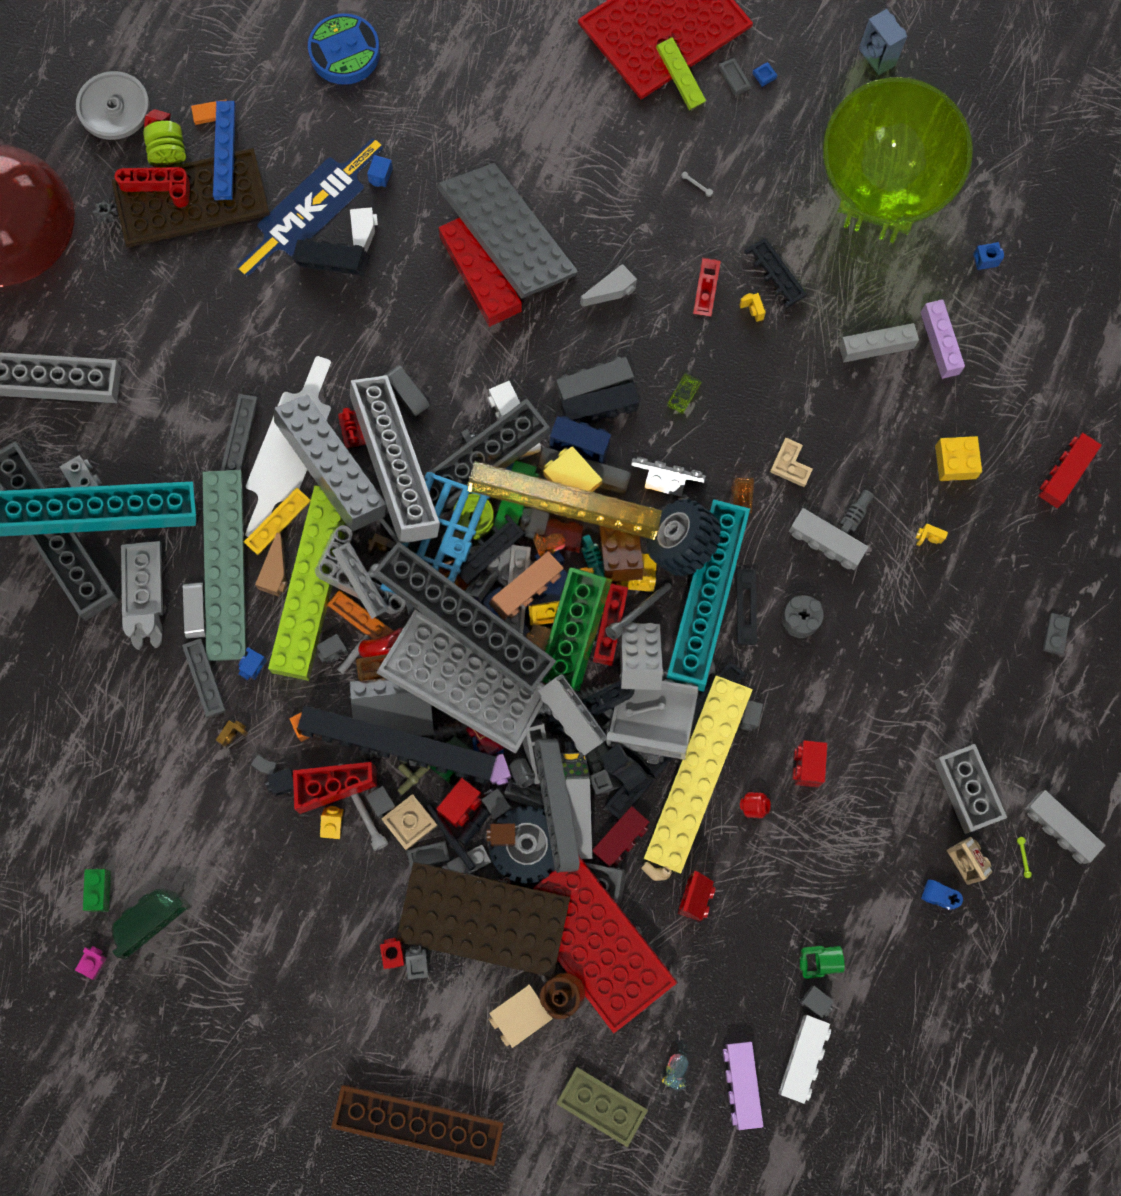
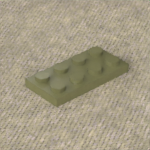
M578 1067L574 1070L556 1102L560 1107L626 1147L629 1146L648 1111Z

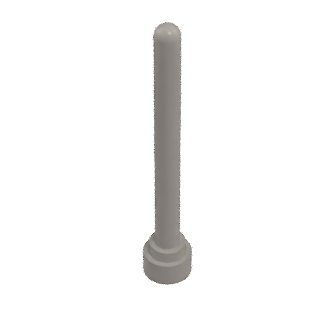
M358 793L351 795L372 837L371 845L374 851L384 848L389 843L385 836L378 833Z

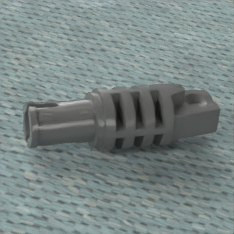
M863 490L858 501L850 506L840 522L843 525L841 531L849 534L851 530L855 532L867 513L866 507L874 497L870 491Z

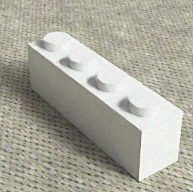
M510 381L489 389V397L487 399L490 406L495 407L497 411L495 413L497 420L520 404ZM538 443L521 456L520 460L540 452L541 444Z
M808 1015L803 1016L778 1094L805 1104L806 1100L810 1099L812 1093L810 1085L812 1080H816L819 1070L816 1066L818 1060L821 1061L824 1056L825 1049H823L825 1040L828 1041L831 1034L829 1023Z

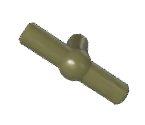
M401 763L398 769L408 780L398 788V792L403 795L411 786L419 782V779L430 767L428 766V769L420 767L413 773L404 763Z

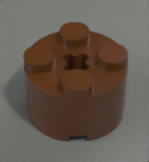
M568 973L555 975L542 987L540 992L542 1007L548 1012L549 1016L556 1019H566L580 1009L585 1000V990L582 981Z

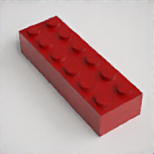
M461 218L440 226L439 237L488 326L491 327L522 312V302L514 288Z

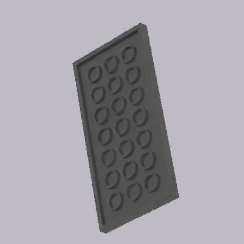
M495 163L438 184L437 188L521 299L572 278L578 273L571 261Z

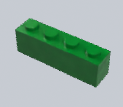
M519 461L514 462L493 525L498 530L508 523L504 518L506 514L520 527L523 509H528L525 508L527 501L531 502L533 491H531L532 485L536 484L539 478L536 466Z

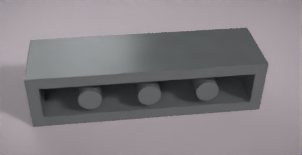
M617 357L609 363H599L591 369H581L576 374L570 376L566 374L556 380V388L562 401L632 383L634 375L627 357Z

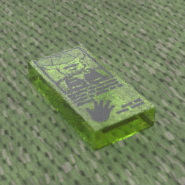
M685 373L667 406L684 414L701 385V381Z

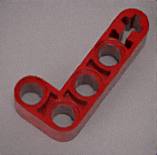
M121 168L115 172V180L119 188L124 192L169 191L175 206L182 208L189 203L190 182L183 168Z

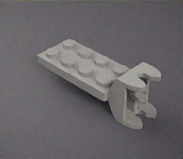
M156 541L121 545L123 630L131 638V642L137 650H140L143 646L145 637H150L151 644L154 648H158L163 638V628L159 615H163L161 543Z

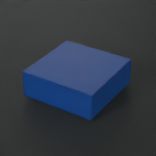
M768 62L754 69L752 73L762 87L777 79V74Z

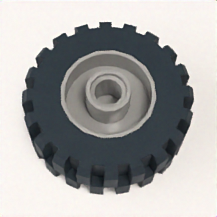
M691 499L677 500L674 504H668L667 508L662 509L657 518L653 519V524L648 529L649 535L646 537V542L648 543L646 547L650 558L659 566L673 575L685 576L695 573L697 569H702L704 564L712 559L711 556L713 553H716V546L720 543L719 535H721V530L715 515L701 504Z
M527 806V808L517 807L513 811H507L502 818L496 821V824L515 823V846H491V841H489L491 860L498 872L509 881L512 880L515 883L527 885L539 883L555 871L546 815L543 809H535L533 806Z

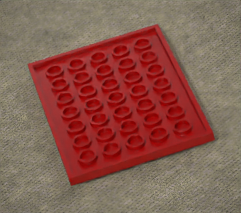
M607 0L578 19L580 27L640 100L672 80L667 67L656 49L658 44L673 37L686 64L690 68L753 26V22L734 0Z

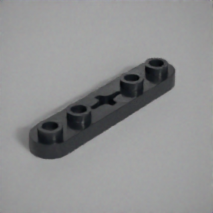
M620 680L581 701L587 709H589L590 704L593 705L591 707L592 710L589 712L594 718L629 700L634 695L635 689H621ZM552 715L547 721V729L554 735L564 733L563 725Z

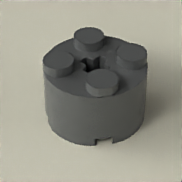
M810 596L794 597L782 613V624L788 633L796 638H806L812 635L823 621L824 615L821 603ZM800 614L804 615L805 620L802 619V616H800Z

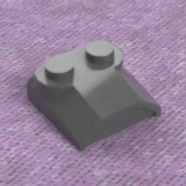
M585 863L616 904L620 906L626 879L625 870Z

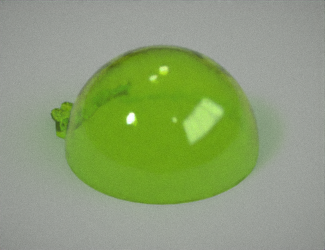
M890 77L878 79L857 88L845 97L833 112L823 141L822 156L826 178L832 191L840 201L837 212L847 215L843 227L847 228L850 225L851 217H855L858 219L854 231H859L862 220L882 226L879 235L881 240L885 237L887 228L893 230L890 236V243L895 242L898 232L908 235L912 224L935 215L946 207L959 193L971 168L973 147L970 130L962 112L946 94L936 87L912 78Z

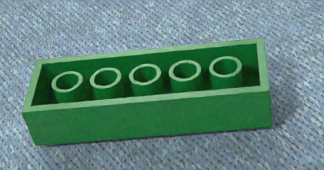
M569 568L545 653L555 659L556 663L542 682L548 684L554 678L563 674L575 692L580 691L612 579L577 568Z

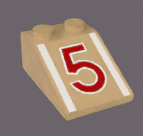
M972 837L947 849L948 854L967 885L983 881L992 873L990 861L983 857L980 852L981 847L975 839L973 840Z

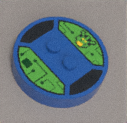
M353 14L329 16L320 21L309 36L308 52L314 70L329 82L336 84L359 82L368 77L379 62L380 47L377 33L369 22Z

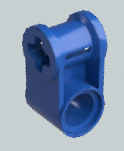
M927 880L921 897L922 900L949 910L961 906L963 897L960 892L946 887L937 881ZM954 896V897H953V900L956 901V902L953 903V904H950V903H951V900L948 899V897Z

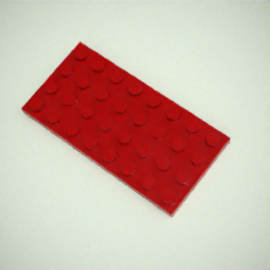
M579 856L580 864L578 871L557 873L555 870L549 874V877L543 879L533 888L571 897L557 960L568 974H572L582 981L585 997L611 1031L615 1033L678 982Z

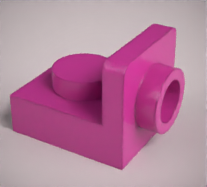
M92 946L91 949L84 948V955L75 971L95 980L107 957L102 955V950Z

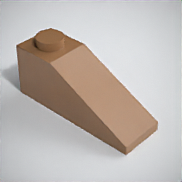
M276 533L255 585L258 590L280 597L281 592H285L288 582L286 581L283 538L280 533Z

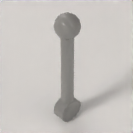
M683 172L681 174L683 179H688L701 190L706 192V196H712V189H706L704 186H702L697 181L688 176L687 172Z
M661 702L656 706L634 711L628 709L625 715L631 718L634 714L656 709L664 710L666 705Z

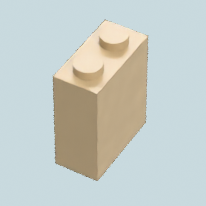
M529 984L490 1012L491 1017L488 1020L494 1029L499 1027L503 1033L500 1038L506 1046L511 1045L513 1048L553 1018L542 1007L540 999Z

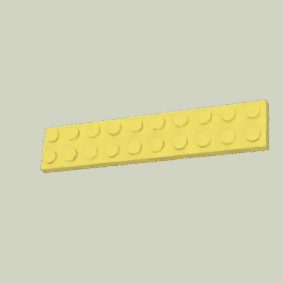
M715 676L689 742L686 759L682 760L644 859L663 867L667 866L669 869L680 874L682 873L753 689Z

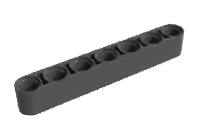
M537 739L534 744V751L554 867L557 873L578 871L580 864L559 743L557 739Z

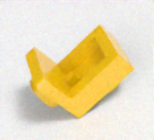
M336 806L324 808L321 815L320 837L340 839L344 809H339Z

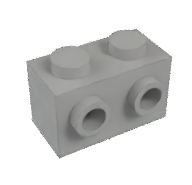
M80 455L60 466L71 487H90L102 484L96 474L92 475L90 470L93 468L87 459L83 460Z

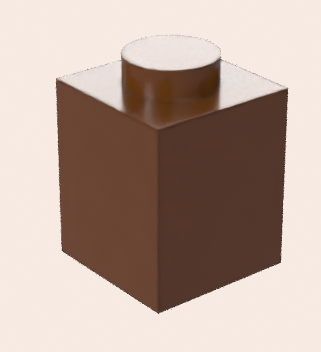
M515 823L491 824V829H487V841H491V846H515Z

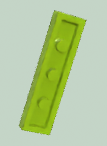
M673 37L658 44L656 49L689 111L705 103L706 99Z

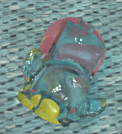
M674 1054L670 1057L668 1066H666L667 1075L662 1079V1083L676 1090L686 1088V1080L683 1079V1075L688 1068L686 1057L680 1054Z

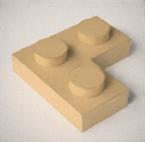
M785 438L770 472L805 487L812 468L796 462L803 445Z

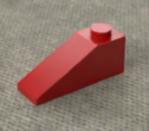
M702 257L693 314L712 315L720 260Z

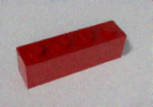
M1084 433L1078 438L1075 436L1069 443L1070 450L1068 452L1064 451L1059 458L1061 461L1059 466L1055 465L1049 473L1051 475L1049 481L1046 479L1039 488L1042 490L1039 497L1056 508H1059L1064 503L1102 446Z
M615 584L610 586L593 659L595 663L612 666L617 639L612 640L609 638L605 629L611 623L622 620L628 587Z

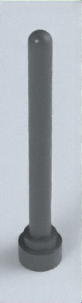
M668 582L665 583L620 622L611 623L607 626L605 631L608 637L612 640L619 638L622 635L623 628L669 591L672 585Z

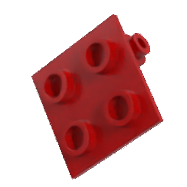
M344 408L343 412L339 413L338 416L345 447L348 449L366 445L355 410L351 411L350 408Z

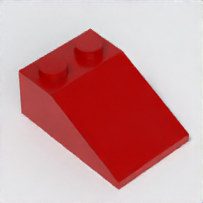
M697 871L690 874L677 914L698 921H702L703 917L707 918L710 909L707 903L709 898H713L716 887H713L714 881Z

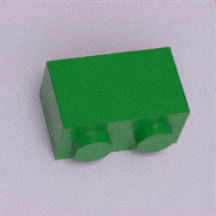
M85 869L83 911L109 912L111 871L106 869Z

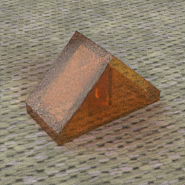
M734 478L731 486L732 504L750 508L749 513H752L754 478Z

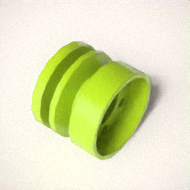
M158 121L144 128L143 135L149 164L154 167L165 168L182 164L185 161L186 153L180 125L171 121Z
M468 495L458 520V525L468 528L471 516L480 498L479 495ZM488 500L476 526V534L472 537L474 540L484 538L490 533L491 527L494 525V512Z

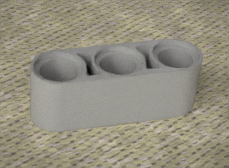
M203 582L183 584L185 637H206L205 585Z

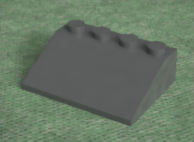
M386 678L350 682L353 719L420 737L434 736L431 704Z

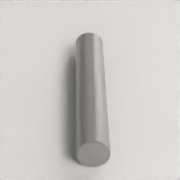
M364 635L337 669L341 674L346 672L359 655L360 643L365 639H371L368 635Z

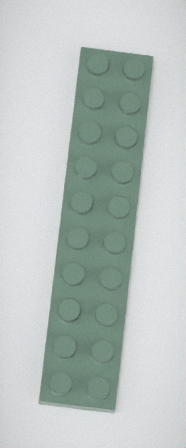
M242 471L203 472L206 655L209 661L241 660L243 656H246Z

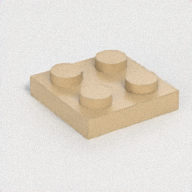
M413 794L382 818V821L405 850H408L437 826Z

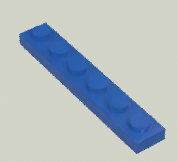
M216 101L214 200H233L235 101Z

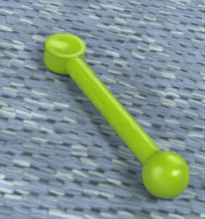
M1019 837L1017 843L1021 848L1025 869L1024 877L1030 878L1032 874L1028 868L1024 848L1026 840L1024 837Z

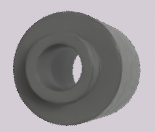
M520 757L513 759L509 765V770L516 784L521 788L532 785L534 783V774L527 760Z

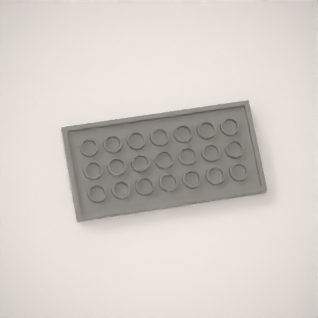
M414 610L377 671V674L514 753L518 751L543 704L538 690L544 687V684L540 683L530 696L417 610Z

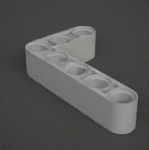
M343 525L332 532L315 568V574L319 579L359 598L337 558L330 554V549H336L350 542L352 538L351 529ZM338 532L344 533L345 540H341L338 537ZM323 565L329 568V574L323 573ZM340 574H343V575L346 576V578H347V582H346V583H343V582L340 581V579H339V575H340ZM373 582L388 608L385 612L396 614L403 610L405 607L404 599L397 594L383 591L380 589L381 585ZM391 600H395L398 603L397 609L392 607Z

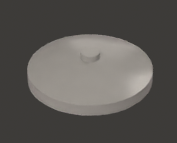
M118 71L104 72L92 77L82 86L76 99L77 115L84 128L94 136L108 140L122 139L138 131L145 123V115L150 110L149 97L141 82L127 73Z

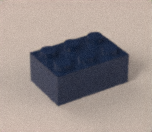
M557 416L550 434L549 448L562 451L573 446L582 458L603 464L610 446L611 434L604 429L599 428L597 430L591 428L587 423L581 422L579 424L569 417Z

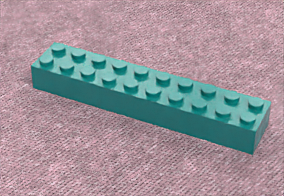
M193 482L0 491V536L196 526Z
M714 499L710 512L719 521L721 535H719L720 543L717 544V551L715 554H712V559L706 562L702 569H697L693 575L667 674V679L679 684L692 683L698 687L699 691L703 692L750 508Z

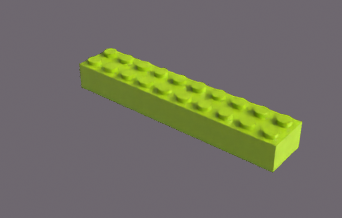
M314 486L268 667L273 674L307 681L310 680L318 648L317 645L319 644L328 608L327 604L329 603L333 585L316 576L315 568L332 532L339 526H347L319 486ZM338 532V537L344 540V533ZM330 549V554L333 557H335L334 553L332 552L334 549ZM324 565L322 566L323 573L329 574V568Z

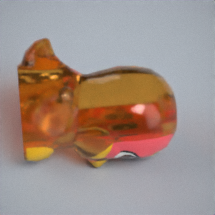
M536 533L533 539L540 557L548 551L554 554L566 545V540L561 533H553L547 537L539 536Z

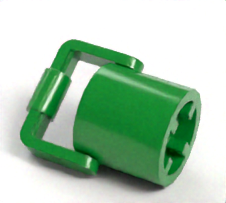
M814 946L805 947L801 950V957L799 958L800 970H802L804 978L823 977L825 974L844 972V956L841 946L826 948ZM815 953L817 971H807L808 960L806 954Z

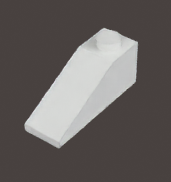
M372 207L350 210L353 244L364 247V250L367 252L375 234L374 225H378L377 214H373Z

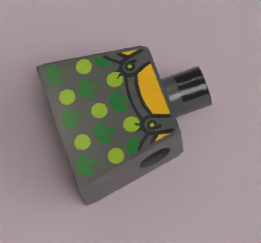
M565 742V753H560L564 776H590L586 756L583 753H576L575 742Z

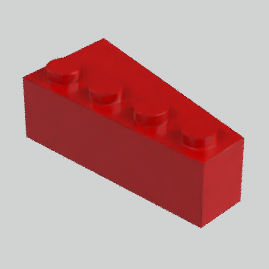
M372 762L293 770L294 810L302 814L376 787V766Z

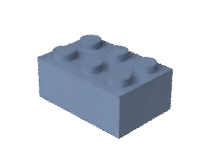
M887 9L868 20L859 50L878 75L896 66L907 38L906 31L899 26L894 15L890 14Z

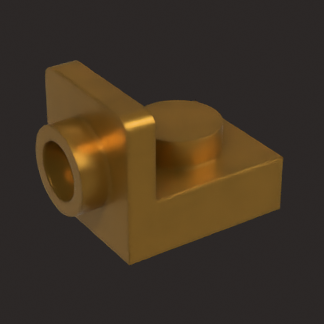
M229 720L216 741L226 747L227 744H231L235 739L236 734L234 733L236 731L244 736L248 734L244 730L246 726L237 720L234 723Z

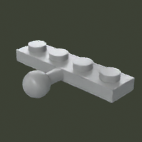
M350 542L334 549L332 552L370 617L373 619L387 611L388 608L371 580L372 578L376 579L374 571L380 564H373L369 571L366 572Z

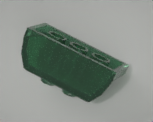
M164 888L155 889L150 894L143 895L138 900L139 903L134 907L126 909L122 913V917L112 925V937L116 945V949L112 951L113 954L121 959L130 957L191 907L187 900L176 892Z

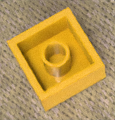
M978 436L940 438L935 445L939 481L977 479L982 473Z

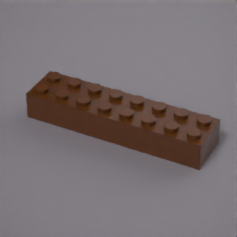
M342 1085L331 1128L494 1166L504 1121Z

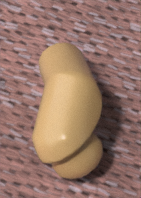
M649 862L641 868L654 881L667 880L672 874L671 869L667 866L654 868Z

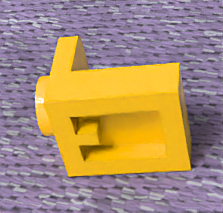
M759 293L744 295L740 300V308L749 306L751 316H755L756 322L764 320L766 312Z
M926 524L923 529L919 528L915 538L918 539L916 545L920 546L924 542L925 537L932 543L941 544L946 539L948 532Z

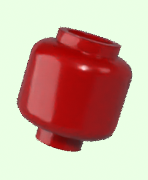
M748 792L740 801V809L743 810L746 817L764 818L770 812L771 802L764 793Z

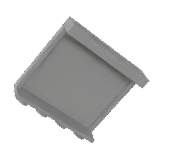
M665 679L662 681L661 690L635 689L634 695L629 700L614 708L610 731L607 733L606 738L607 746L614 747L617 744H622L633 751L685 760L698 698V687L692 683L679 684L673 680ZM661 702L666 705L664 710L656 709L634 714L631 718L625 715L628 709L634 711L656 706Z

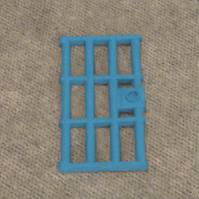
M427 472L424 479L426 480L425 483L428 491H430L434 480L444 483L435 506V511L440 524L448 527L435 560L424 556L431 538L421 541L416 555L425 562L432 564V567L439 571L440 567L449 570L448 579L454 583L457 575L461 572L462 562H465L472 546L470 543L471 539L476 534V526L487 498L489 499L491 494L435 475L432 472ZM453 486L462 489V492L449 522L439 517ZM469 493L479 495L480 498L469 526L466 528L457 523ZM455 529L465 532L463 540L453 537ZM409 542L401 544H403L407 548ZM445 555L455 559L453 566L442 563ZM382 583L380 589H382L383 591H387L389 593H394L392 590H390Z

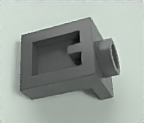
M411 946L406 949L408 979L428 977L426 948Z

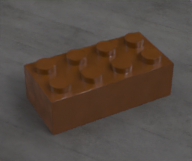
M636 504L597 505L603 576L612 579V582L643 580V560Z

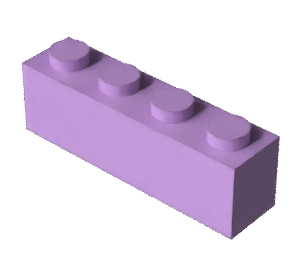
M938 300L926 303L921 311V315L941 377L943 379L960 375L965 365L944 301Z
M752 1042L725 1044L726 1049H723L724 1062H728L729 1069L725 1071L726 1081L731 1085L728 1098L729 1103L733 1104L734 1113H731L732 1125H736L737 1130L762 1128L763 1121Z

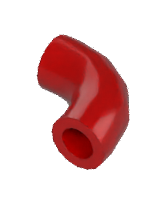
M398 628L381 638L363 640L359 645V654L367 659L387 656L403 628Z

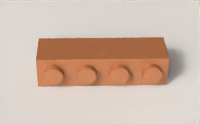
M548 551L491 599L489 605L504 621L508 617L512 619L520 612L519 608L522 605L527 607L534 600L532 597L535 594L541 595L547 590V584L550 582L554 584L562 577L560 573L564 568Z

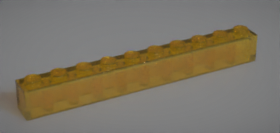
M474 462L467 489L470 492L653 540L657 534L662 510L652 507H646L479 462Z

